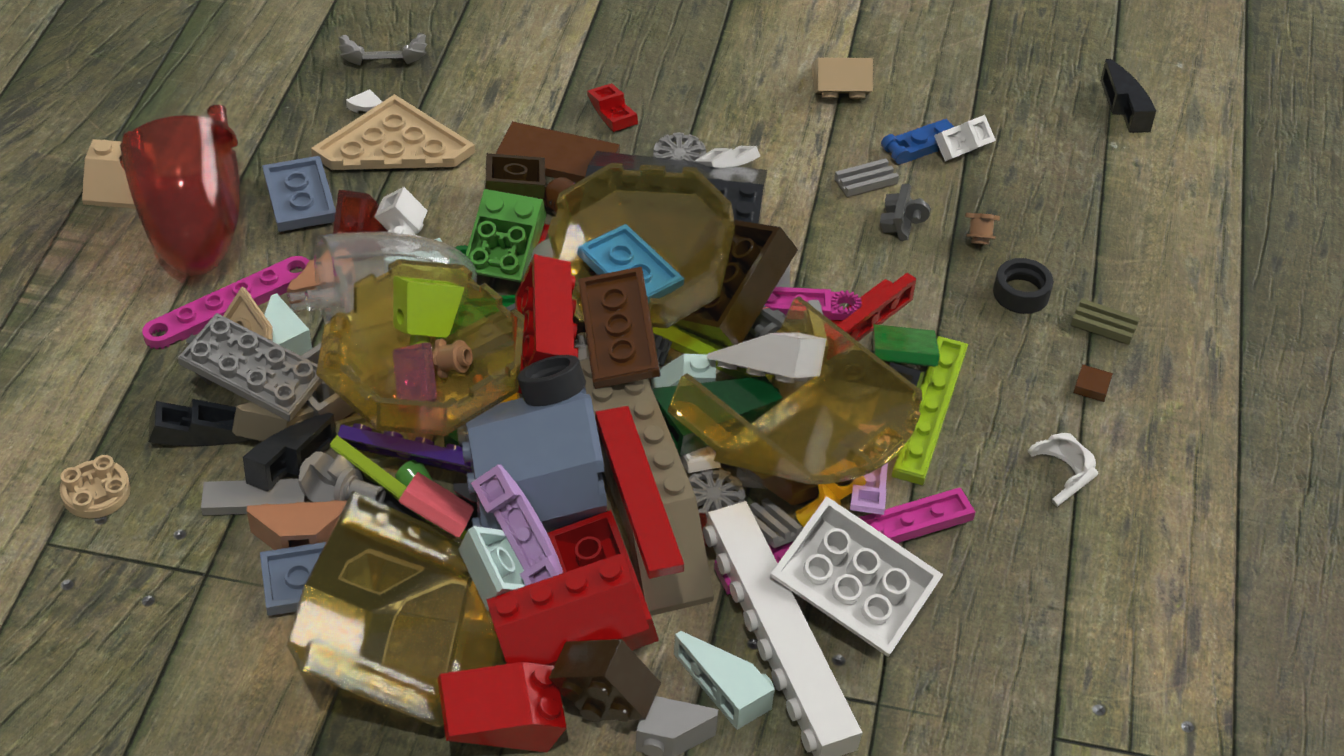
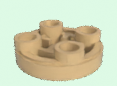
M100 455L94 460L83 462L75 467H69L60 476V495L63 505L70 513L81 518L93 519L110 515L120 509L130 495L131 488L126 471L108 455Z

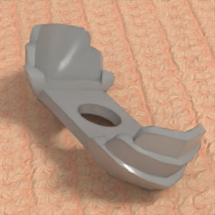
M418 33L416 39H413L409 45H405L402 51L365 52L363 47L357 46L354 41L349 40L347 35L339 37L340 46L338 47L342 52L340 54L342 58L357 65H361L363 59L404 58L405 62L409 64L419 60L426 54L424 50L427 44L425 43L426 35Z

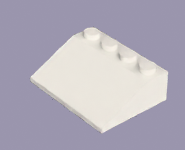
M826 496L770 576L889 657L943 574Z

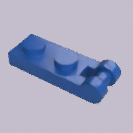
M943 119L897 136L889 134L882 139L881 146L886 152L892 153L891 157L897 164H903L940 151L934 135L951 129L954 126L947 119Z

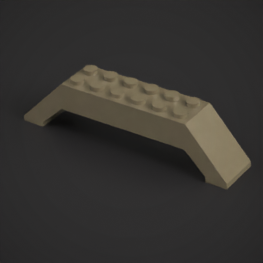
M590 358L579 360L586 380V394H590L594 415L595 411L629 406L684 562V572L652 579L648 578L597 426L604 462V474L628 536L635 574L651 616L712 602L714 594L696 496L649 380L644 379L595 389Z

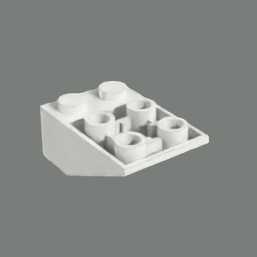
M799 332L770 333L708 353L707 358L718 361V366L726 369H737V367L746 368V373L752 375H776L775 380L794 383L795 380L807 382L808 377L820 376L827 339Z

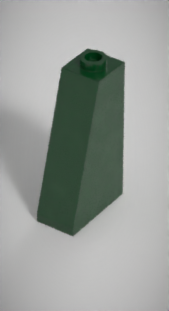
M766 376L652 389L680 457L711 445V441L776 420L783 399L779 389L773 386Z

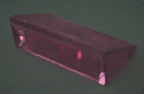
M425 342L394 349L393 361L398 409L431 411L437 400L431 343Z

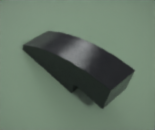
M1106 59L1100 81L1112 115H1123L1129 133L1151 132L1156 114L1152 100L1129 72L1112 59Z
M192 399L189 407L156 401L149 421L148 442L174 446H217L254 439L236 436L232 432L236 407L198 399Z
M328 412L291 425L255 446L243 456L246 484L269 491L287 473L299 476L300 467L306 458L315 452L324 453L331 446V441L336 437L334 414Z

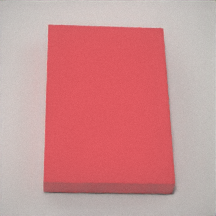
M419 472L413 477L399 499L400 504L455 537L461 536L475 508L472 504Z

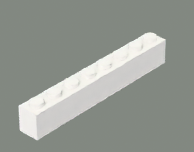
M744 501L708 512L707 524L703 528L706 544L708 547L713 546L717 554L716 561L719 571L722 575L727 574L731 581L730 592L732 598L736 603L740 602L744 610L745 625L750 632L754 631L758 639L757 647L759 654L764 661L768 660L772 668L773 683L778 691H783L787 699L786 708L792 721L797 720L801 728V739L807 752H812L814 756H842L857 751L862 731L792 591L770 576L778 563L747 502Z

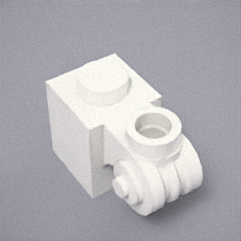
M405 187L383 197L374 216L388 230L379 236V243L385 252L415 245L412 239L424 226L423 221L427 210Z

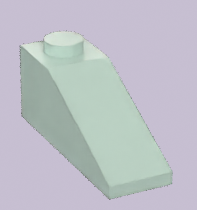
M683 631L675 634V657L737 730L772 710L774 685L771 679L766 674H761L752 663Z

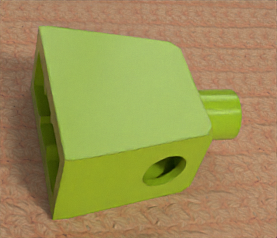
M394 276L393 325L395 329L411 335L409 352L428 354L430 336L446 338L450 335L464 292L463 286L450 281Z

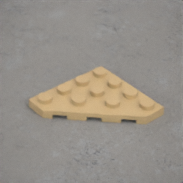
M394 94L312 147L311 152L312 157L320 156L322 164L331 170L455 167L475 153V144Z

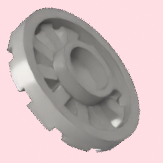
M680 132L673 133L670 136L667 134L660 138L659 142L655 144L653 157L692 162L706 154L705 145L702 141H699L698 137L691 134L684 135V133Z
M709 469L700 471L697 474L694 473L688 478L691 486L696 487L693 488L696 496L697 505L703 506V508L698 510L701 521L707 522L708 512L745 501L743 484L738 477L732 476L731 472L719 469V471Z

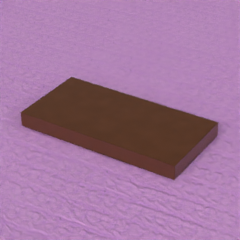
M512 121L495 154L545 158V176L568 178L573 182L584 184L588 165L596 151L620 153V144Z
M642 266L578 279L595 389L661 376Z

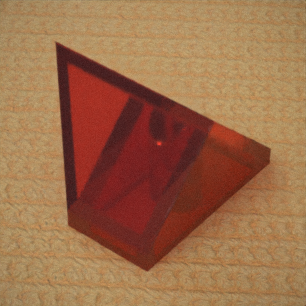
M338 190L332 238L338 232L343 233L349 252L363 253L379 243V236L388 231L374 217L379 204L370 194Z

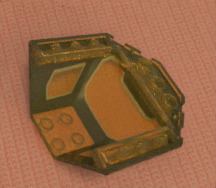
M353 491L301 593L287 642V647L301 672L437 728L444 725L437 680L441 673L507 664L490 611L486 610L459 552L463 540Z

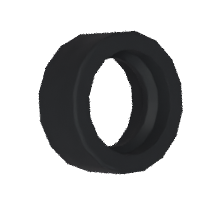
M1014 258L1005 261L999 266L993 287L994 297L1001 306L1009 311L1020 314H1032L1041 311L1048 305L1054 281L1052 273L1038 261L1027 258ZM1025 280L1036 285L1039 290L1023 292L1014 289L1007 282Z
M557 355L539 360L525 367L517 377L524 401L531 406H547L562 402L578 394L586 384L580 361L576 356Z

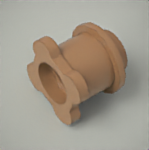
M978 213L965 214L966 218H971L969 234H966V237L972 238L971 243L989 245L990 239H996V236H993L994 221H1000V216Z
M437 339L433 352L429 354L430 365L435 367L439 378H447L449 371L456 370L458 373H464L469 369L473 361L472 350L462 340L446 345L444 339Z

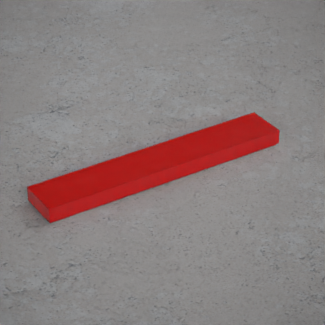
M629 406L595 411V420L648 578L652 579L684 572V562Z

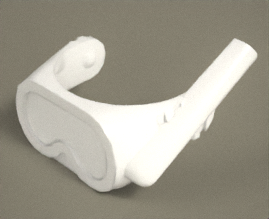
M1070 433L1051 435L1048 440L1036 442L1028 450L1031 456L1047 454L1058 457L1069 464L1076 475L1069 478L1064 485L1065 489L1052 499V503L1057 507L1098 475V471L1095 469L1096 461L1094 455Z

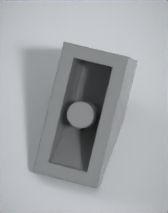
M655 696L646 719L639 720L636 731V751L643 752L648 756L680 755L716 735L719 709Z

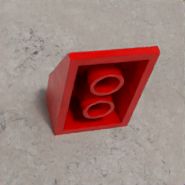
M518 662L441 673L437 680L446 741L548 753L567 729L560 689L549 679L554 666Z

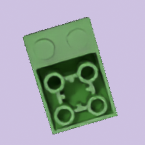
M484 189L461 269L462 272L522 282L533 250L539 244L545 223L546 211L543 199Z

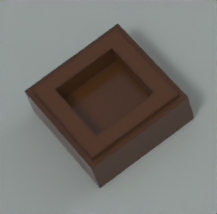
M1082 364L1073 393L1104 402L1113 373Z

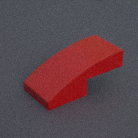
M612 83L587 91V95L595 110L613 132L638 124L637 113L625 104L624 93Z

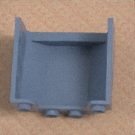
M585 387L575 396L547 406L528 405L522 397L462 413V426H457L459 446H462L464 463L471 462L472 473H467L469 494L476 493L471 482L496 465H502L530 502L547 533L606 512L607 497L602 472H604L603 456L590 394H586ZM476 493L478 517L472 518V527L502 530L494 513L486 512Z

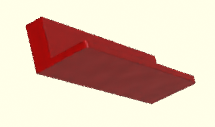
M906 273L894 283L884 279L860 297L861 307L846 319L829 320L826 322L830 341L828 358L831 359L833 356L848 350L873 331V324L881 325L913 300L916 278Z

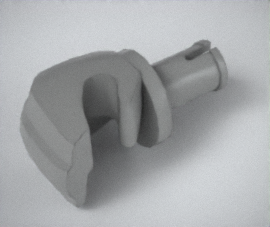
M315 452L306 458L300 467L299 486L307 499L312 502L347 501L351 493L378 506H381L385 499L386 491L384 487L364 482L362 472L339 454L334 459L326 453Z

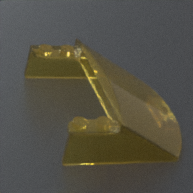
M798 296L793 300L780 330L776 333L799 332L826 338L820 376L812 377L810 381L752 424L688 373L681 376L667 410L668 413L717 452L713 460L715 462L806 484H830L856 479L869 474L888 463L904 448L912 436L921 415L919 409L922 401V391Z

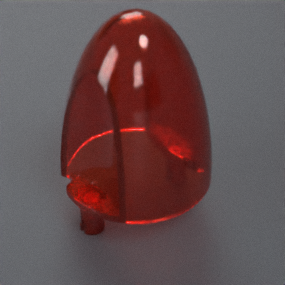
M223 105L210 106L207 109L209 118L182 115L148 122L133 131L123 134V140L120 144V164L125 170L135 208L150 243L157 254L170 267L188 276H202L215 269L226 256L237 228L240 186L236 151L232 150V148L238 145V140L234 131L228 126L227 110Z

